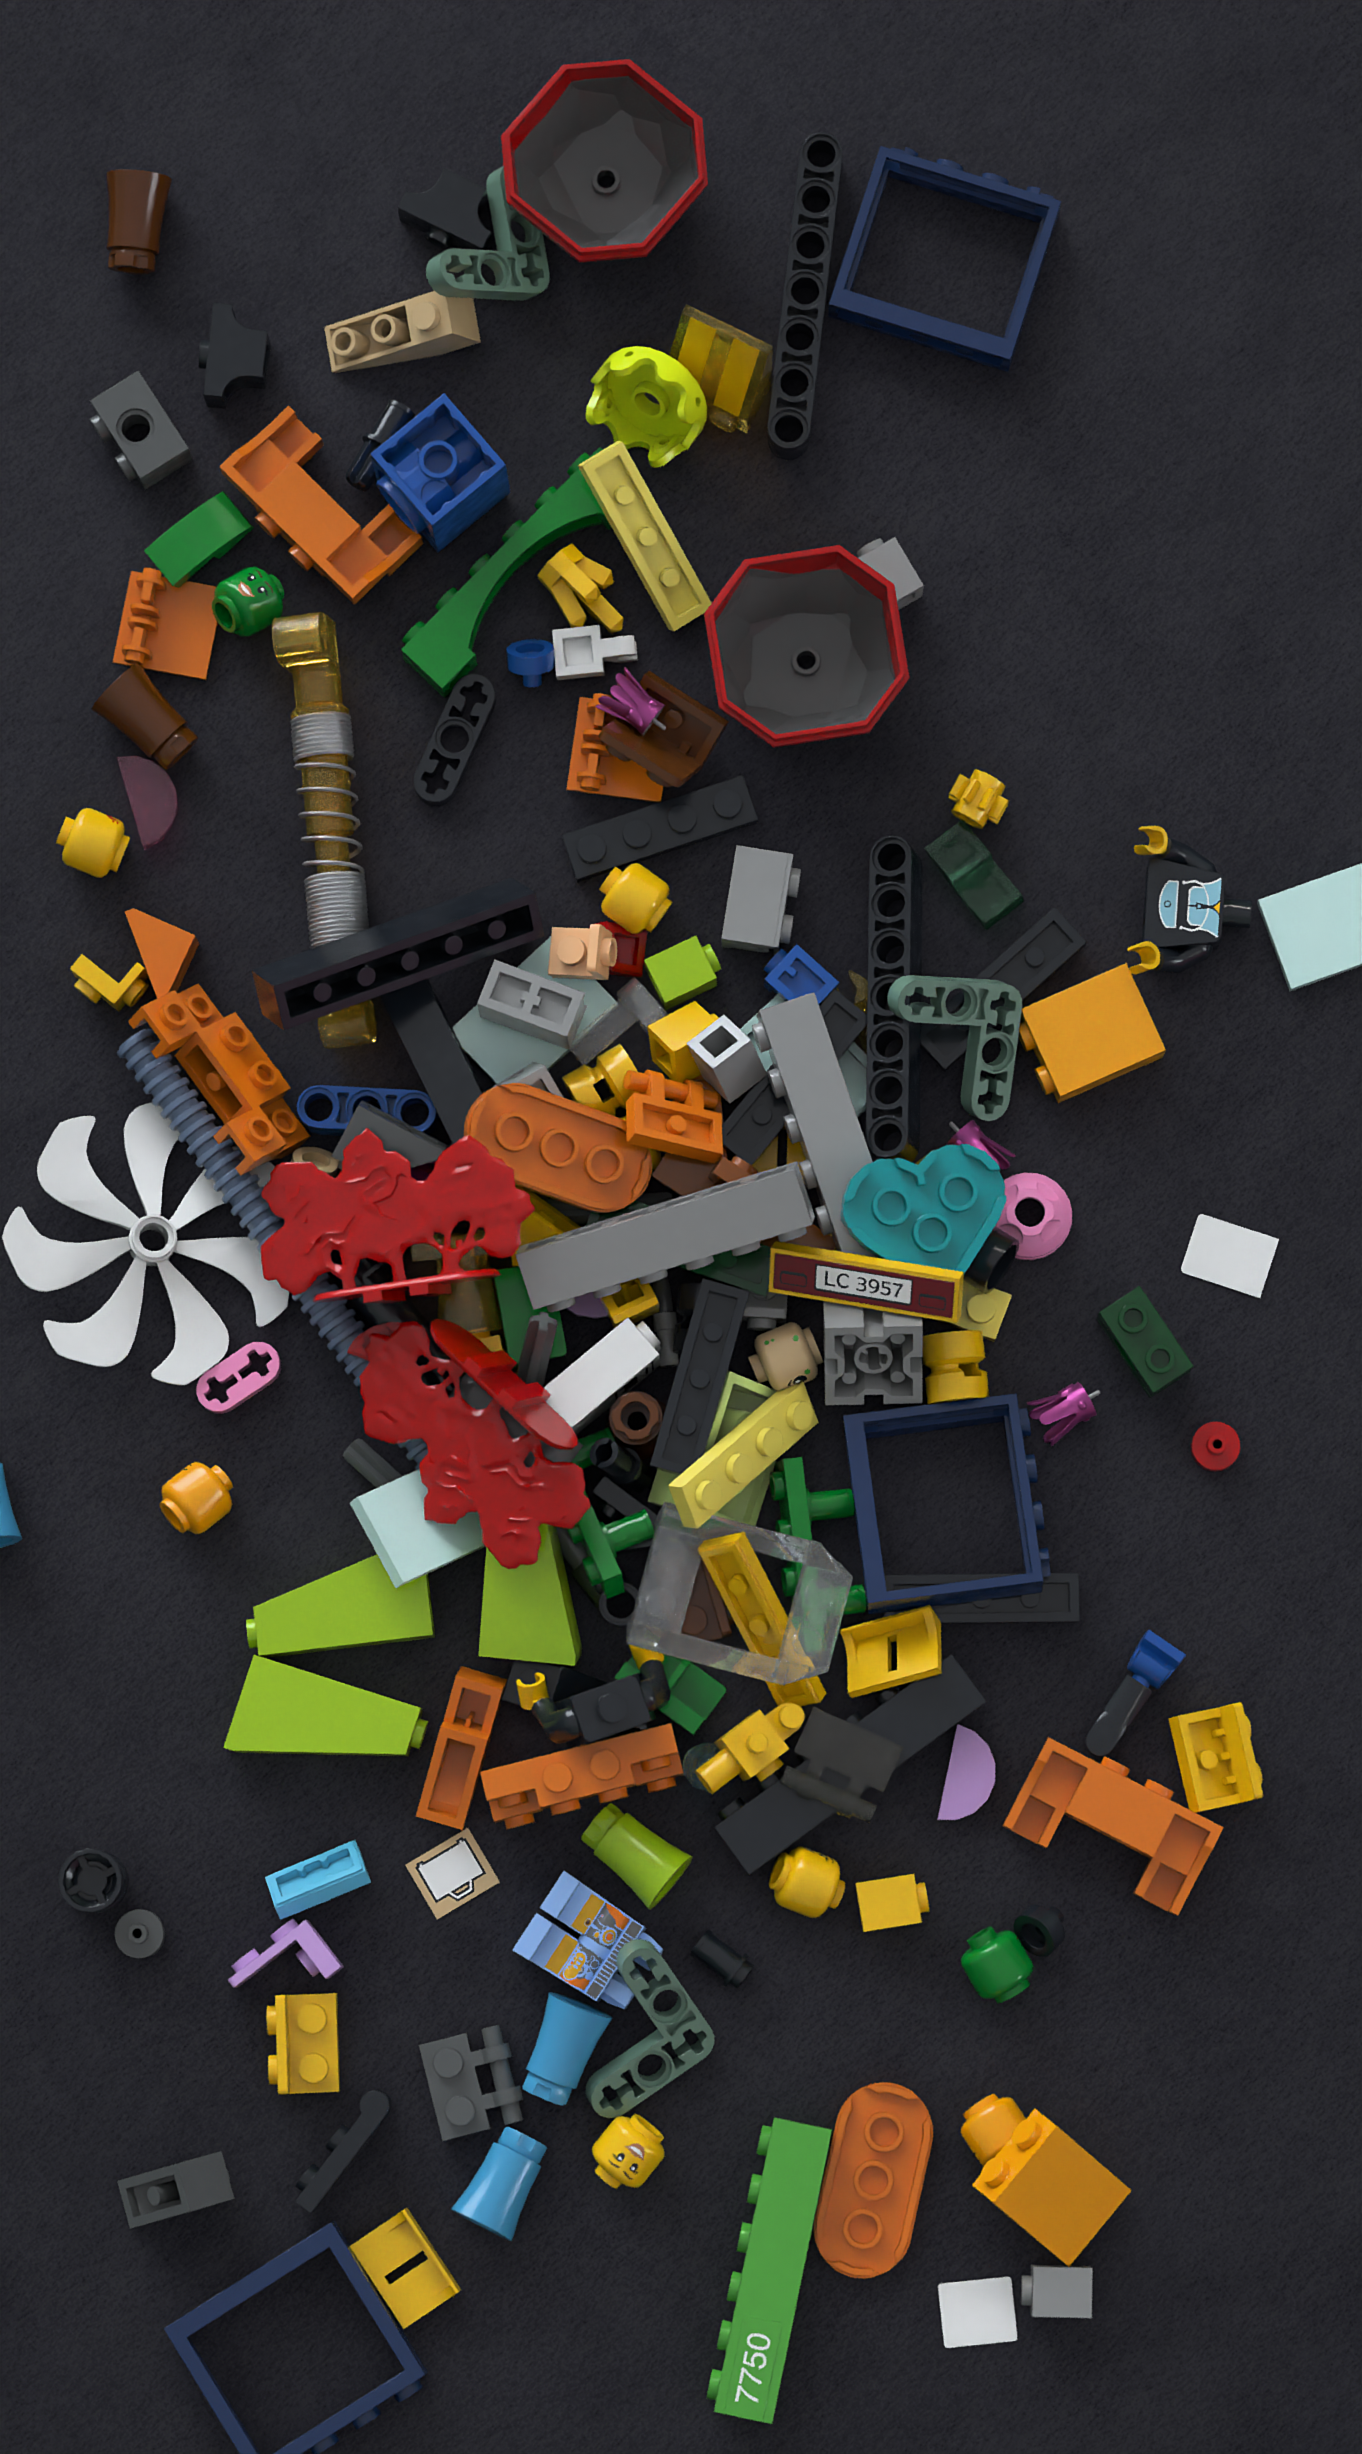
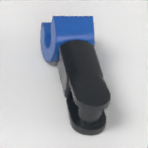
M1151 1630L1146 1631L1127 1666V1669L1134 1675L1132 1677L1128 1674L1125 1676L1104 1707V1712L1100 1714L1087 1733L1085 1744L1092 1754L1104 1756L1113 1750L1125 1732L1126 1727L1130 1726L1153 1692L1148 1687L1151 1685L1155 1689H1159L1178 1668L1186 1654Z

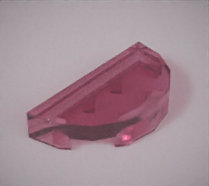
M135 755L117 757L144 850L161 842L165 837L164 835L173 826L175 816H177L179 810L177 790L168 773L154 761Z

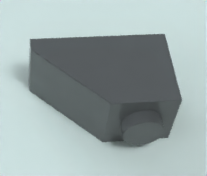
M362 1100L336 1146L332 1157L340 1161L337 1167L342 1171L344 1148L366 1128L382 1140L384 1150L387 1152L397 1151L410 1161L411 1168L436 1161L447 1145Z
M222 2151L117 2181L130 2229L234 2199L230 2176L225 2166Z

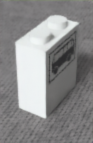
M626 1318L544 1387L551 1394L546 1403L571 1426L576 1435L579 1434L610 1408L620 1396L629 1392L660 1366V1356L658 1353L662 1349L660 1341L643 1321L635 1326L629 1318Z

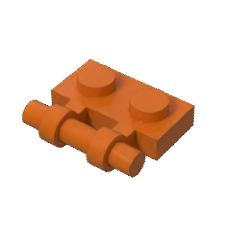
M632 1070L627 1071L624 1077V1088L639 1092H634L626 1101L627 1143L715 1164L723 1155L722 1113L705 1110L704 1108L714 1110L718 1104L719 1093L703 1088L701 1082L686 1079L681 1083L665 1079L663 1073L646 1070L644 1073ZM665 1098H666V1099H670V1100H674V1101H678V1103L665 1100Z

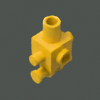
M784 1703L775 1707L765 1716L761 1710L750 1714L714 1742L720 1752L695 1770L699 1781L713 1794L737 1775L743 1781L755 1775L760 1782L769 1777L784 1765L779 1758L789 1749L784 1740L802 1726L805 1718L803 1709L793 1703Z

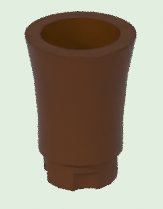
M110 170L106 173L109 196L107 250L110 251L108 268L116 272L137 275L154 273L155 256L159 254L164 210L172 178L164 174L144 170Z
M139 663L134 664L121 674L102 693L91 709L119 729L150 759L155 758L165 770L173 767L187 754L198 739L197 735L186 726L188 722L154 686Z
M639 1391L628 1392L620 1396L610 1408L606 1417L605 1428L609 1427L615 1442L622 1448L628 1447L635 1450L640 1455L641 1460L651 1458L666 1406L658 1398ZM634 1414H642L647 1419L646 1426L640 1430H632L628 1426L629 1418Z

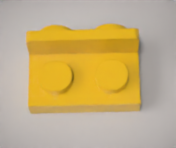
M337 1993L275 1995V2005L267 2006L268 2035H276L277 2055L268 2056L269 2084H278V2094L340 2092Z

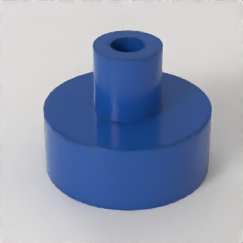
M540 639L521 640L510 644L506 649L508 670L514 674L522 675L523 685L526 687L540 686L542 684L541 674L549 672L555 667L554 646L548 641Z

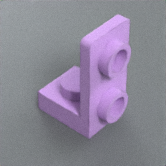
M293 1918L270 1936L275 1944L259 1955L254 1948L231 1966L236 1974L228 1979L233 1988H238L296 1942L302 1947L296 1953V1956L313 1977L321 1972L325 1979H329L344 1968V1966L309 1920H304L298 1925Z

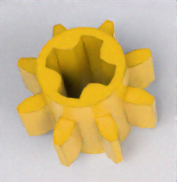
M975 769L970 779L959 774L949 792L948 798L956 802L951 812L958 819L978 829H983L987 820L998 824L1009 800L1001 796L1006 786L995 777Z

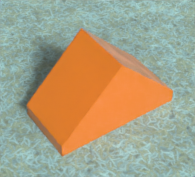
M135 908L125 911L156 997L159 998L173 990L177 992L199 946L196 936Z

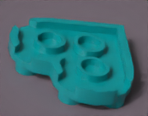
M968 1144L946 1145L931 1151L918 1165L902 1158L879 1159L864 1165L849 1180L842 1197L840 1217L842 1223L847 1227L849 1234L864 1249L878 1258L960 1271L965 1274L1000 1219L1006 1203L1005 1182L999 1172L1001 1170L999 1165L985 1151Z

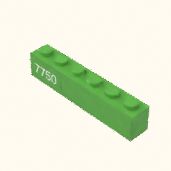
M774 2117L772 2127L762 2125L757 2154L766 2156L762 2175L752 2174L747 2203L756 2205L752 2224L742 2222L737 2252L746 2253L742 2273L732 2271L727 2301L736 2302L732 2322L722 2320L717 2349L726 2351L722 2371L712 2369L706 2397L716 2400L714 2412L769 2424L773 2422L832 2129Z

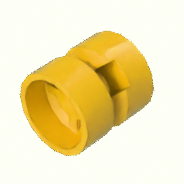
M621 1044L599 1055L595 1067L591 1068L584 1064L562 1077L564 1085L574 1102L616 1116V1109L620 1107L626 1110V1101L634 1092L639 1093L624 1088V1077L627 1071H638ZM601 1079L604 1080L612 1094L604 1100H601L593 1086Z
M951 1331L923 1336V1365L931 1369V1374L925 1378L928 1405L989 1397L987 1372L979 1368V1363L985 1359L982 1331Z

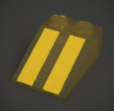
M686 304L680 317L669 356L687 368L699 383L705 396L707 414L710 415L709 421L728 432H734L737 428L747 433L772 385L773 346Z

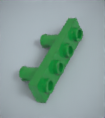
M609 1427L578 1439V1442L583 1447L571 1463L576 1464L582 1469L594 1465L590 1460L592 1445L601 1438H610L612 1442L615 1441ZM591 1505L572 1529L566 1528L574 1545L582 1542L588 1557L581 1559L586 1575L592 1586L601 1584L607 1599L625 1592L622 1573L615 1560L617 1558L616 1552L656 1537L653 1525L645 1509L605 1525L603 1521H598Z
M802 1457L787 1458L775 1464L776 1472H770L769 1475L771 1497L773 1501L779 1500L781 1520H776L775 1535L778 1548L785 1549L787 1568H782L781 1584L784 1596L791 1597L793 1616H788L806 1654L811 1655L826 1650L822 1624L824 1617L866 1612V1596L862 1584L821 1588L817 1583L811 1534L812 1521L854 1516L852 1490L848 1488L809 1492L805 1485Z

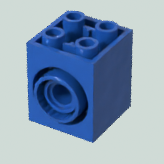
M445 393L370 454L377 479L376 485L382 496L401 520L416 534L421 533L437 552L441 551L510 494L506 464Z

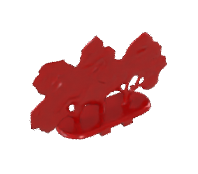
M366 1128L344 1148L342 1171L336 1178H333L325 1171L319 1170L312 1161L282 1162L274 1167L270 1173L271 1180L265 1184L261 1194L271 1211L276 1216L283 1218L285 1224L261 1245L263 1277L268 1281L277 1280L281 1288L286 1289L294 1296L305 1292L321 1274L331 1272L342 1280L343 1289L317 1294L313 1302H330L363 1297L364 1303H394L406 1301L405 1291H410V1296L434 1297L452 1294L451 1284L501 1276L500 1272L496 1269L464 1271L460 1268L459 1262L475 1246L483 1248L488 1255L502 1259L513 1256L521 1245V1223L535 1211V1207L530 1201V1194L516 1188L514 1169L507 1166L502 1159L491 1156L487 1147L470 1135L462 1137L442 1151L434 1164L433 1171L426 1180H416L411 1177L410 1161L397 1151L387 1152L384 1150L382 1140ZM468 1221L470 1228L464 1243L463 1240H455L456 1248H451V1233L458 1222ZM479 1227L484 1228V1239L475 1241L474 1235ZM434 1232L444 1235L443 1245L436 1242L433 1237ZM426 1243L435 1247L442 1254L443 1265L439 1275L406 1279L403 1254L408 1247L413 1244ZM333 1250L340 1252L342 1265L334 1264L331 1260L330 1253ZM370 1258L380 1263H388L392 1268L393 1282L356 1287L354 1278L360 1260Z
M444 1319L433 1320L430 1324V1333L435 1343L451 1359H441L431 1355L430 1339L427 1332L416 1321L402 1322L390 1336L371 1333L370 1342L365 1347L369 1364L359 1376L361 1383L360 1394L365 1402L362 1410L364 1432L368 1437L390 1444L405 1443L412 1439H422L426 1443L428 1454L419 1464L421 1482L428 1490L427 1495L424 1497V1520L455 1525L459 1518H463L468 1512H477L483 1531L482 1543L501 1566L507 1569H517L520 1564L531 1565L536 1563L541 1544V1534L538 1527L541 1524L572 1529L591 1506L590 1500L584 1495L586 1483L584 1481L583 1469L571 1462H552L543 1456L541 1441L560 1450H571L578 1445V1438L571 1426L546 1403L551 1394L538 1382L526 1384L512 1371L517 1362L504 1350L492 1352L469 1331ZM423 1355L430 1361L427 1365L418 1366L416 1363L417 1358ZM438 1368L437 1372L441 1376L445 1371L449 1373V1376L441 1384L426 1385L421 1379L422 1374ZM464 1372L493 1398L486 1408L477 1410L463 1399L460 1391L459 1377ZM453 1383L455 1386L454 1396L449 1398L445 1388ZM503 1407L530 1433L514 1439L509 1435L499 1410ZM531 1451L535 1461L531 1467L526 1468L524 1460Z

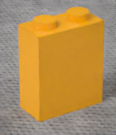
M1127 963L1022 1008L1018 1037L1026 1052L1034 1049L1041 1065L1035 1068L1040 1086L1045 1095L1053 1092L1058 1103L1163 1058L1166 1051Z
M1036 2109L1032 2111L1027 2119L1017 2125L1009 2141L994 2158L985 2164L981 2175L972 2184L1068 2267L1132 2191Z

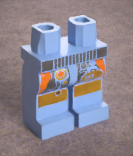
M563 1871L540 1908L581 1935L576 1939L536 1913L513 1948V1951L593 2000L600 2002L603 1999L609 2004L626 2009L635 1995L622 1976L618 1974L616 1957L619 1950L627 1942L635 1939H644L651 1942L660 1954H662L664 1949L652 1937L644 1933L647 1929L646 1927ZM641 1956L633 1960L650 1971L646 1960L642 1959Z

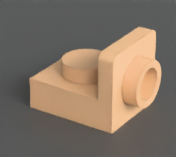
M591 924L590 928L552 927L548 975L553 978L608 980L609 966L613 967L617 959V942L615 938H612L611 931L601 924Z

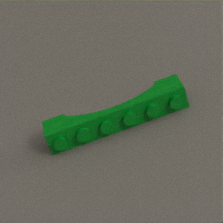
M600 447L591 456L585 452L577 458L568 469L567 474L570 477L558 490L554 486L547 489L534 505L537 511L525 523L522 520H518L506 531L501 539L504 545L492 557L486 553L472 566L468 573L471 576L470 580L459 591L455 587L447 591L435 606L438 612L426 624L422 621L416 623L404 636L402 642L405 646L401 649L404 661L444 698L453 690L460 678L468 675L478 665L476 655L472 652L478 629L494 598L514 573L542 549L573 532L603 524L608 530L612 528L577 466L602 451L603 449Z

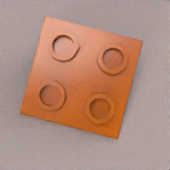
M143 568V573L131 571L113 663L125 666H133L139 663L143 669L206 680L218 624L212 610V601L214 600L217 586L186 581L180 588L172 586L166 577H162V572L159 570Z
M595 693L593 698L580 697L567 790L661 802L663 786L647 776V769L633 760L623 761L613 756L606 749L607 744L598 737L603 727L617 717L595 706L600 704L598 699L601 696L611 698L612 696Z

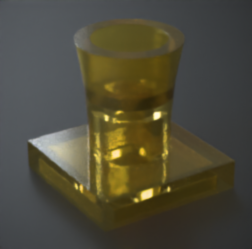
M484 1230L476 1231L474 1235L475 1241L484 1239ZM468 1232L451 1233L450 1247L456 1248L455 1240H463L464 1243ZM443 1234L433 1235L438 1244H444ZM426 1243L411 1245L412 1262L436 1260L437 1275H439L443 1265L442 1254L435 1247ZM475 1246L461 1258L459 1266L464 1271L490 1269L489 1255L483 1248ZM492 1278L451 1284L452 1294L438 1296L437 1319H444L455 1323L470 1333L487 1332L503 1328L495 1300Z

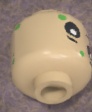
M794 1322L786 1323L758 1335L754 1340L757 1354L748 1357L758 1383L768 1380L770 1386L775 1391L784 1390L801 1382L806 1383L813 1380L818 1373L817 1365L823 1363L810 1328L802 1330Z

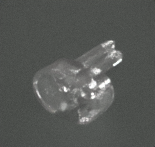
M633 977L615 993L619 1000L575 1036L570 1051L582 1065H587L636 1022L648 1034V1025L668 1015L636 978Z

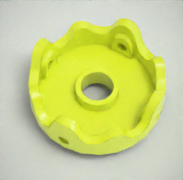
M640 346L622 348L609 356L590 381L595 385L592 397L586 408V420L591 425L604 423L612 432L614 442H623L626 449L632 447L648 449V461L651 467H661L682 451L688 450L703 430L707 419V404L699 383L687 368L676 359L661 351ZM645 392L653 395L659 404L650 401L645 396Z

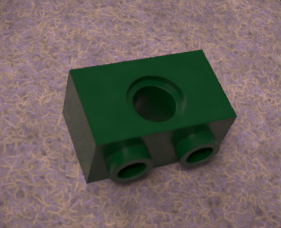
M1140 1286L1099 1312L1096 1318L1149 1398L1188 1374L1194 1367Z

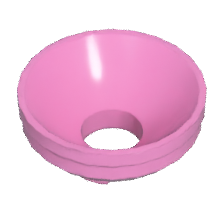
M1020 1173L1005 1179L1006 1203L995 1227H998L1019 1241V1249L1015 1258L1020 1260H1036L1054 1253L1064 1243L1072 1225V1208L1065 1191L1057 1182L1038 1173ZM1024 1199H1034L1044 1208V1218L1036 1226H1025L1016 1218L1015 1208Z

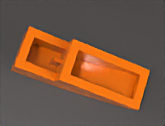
M460 1667L454 1680L443 1723L440 1726L416 1817L463 1830L497 1719L507 1679L467 1667Z

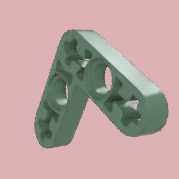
M504 166L493 171L486 181L497 251L452 248L433 257L427 264L426 277L432 289L439 295L458 298L524 301L542 293L549 285L550 273L543 233L507 204ZM512 220L519 223L524 229V242H520L513 235L511 230ZM482 264L488 265L494 272V286L487 283L481 273ZM464 270V274L456 279L452 273H447V271L459 273Z
M908 975L895 980L889 989L887 999L890 1010L896 1016L914 1023L970 1025L961 1087V1104L967 1113L981 1120L993 1121L1001 1117L1007 1110L1010 1102L1022 1012V997L1019 991L1009 984L990 979ZM960 988L964 993V1004L959 1011L950 1014L946 1009V998L951 991ZM916 992L930 997L931 1005L925 1002H912L908 1006L905 1004V998ZM1000 996L1005 998L1004 1006L996 1007V1010L991 1009L992 1000H998ZM990 1023L995 1026L996 1023L1001 1024L1002 1030L999 1031L997 1029L987 1027V1024ZM997 1038L1001 1044L1000 1054L993 1062L985 1063L982 1058L983 1046L990 1039ZM983 1070L988 1073L996 1074V1077L993 1078L990 1076H986V1078L980 1076V1074ZM987 1091L992 1092L991 1101H984L983 1105L978 1103L979 1095H984Z
M635 1939L627 1942L617 1954L616 1966L628 1987L657 2027V2030L600 2068L589 2078L586 2084L588 2101L595 2112L606 2118H616L625 2114L703 2060L714 2046L715 2036L711 2027L657 1948L651 1942L644 1939ZM638 1956L646 1960L647 1966L655 1976L648 1983L632 1962ZM664 1990L676 1991L678 2000L672 2009L660 2012L653 2008V2001L660 1992ZM689 2029L696 2034L698 2039L692 2045L683 2036V2033ZM668 2042L677 2054V2057L673 2060L663 2046ZM656 2054L662 2057L661 2068L655 2074L644 2076L638 2073V2065L645 2056ZM627 2070L637 2084L632 2088L623 2076V2073ZM608 2085L617 2094V2097L611 2101L602 2092V2089Z

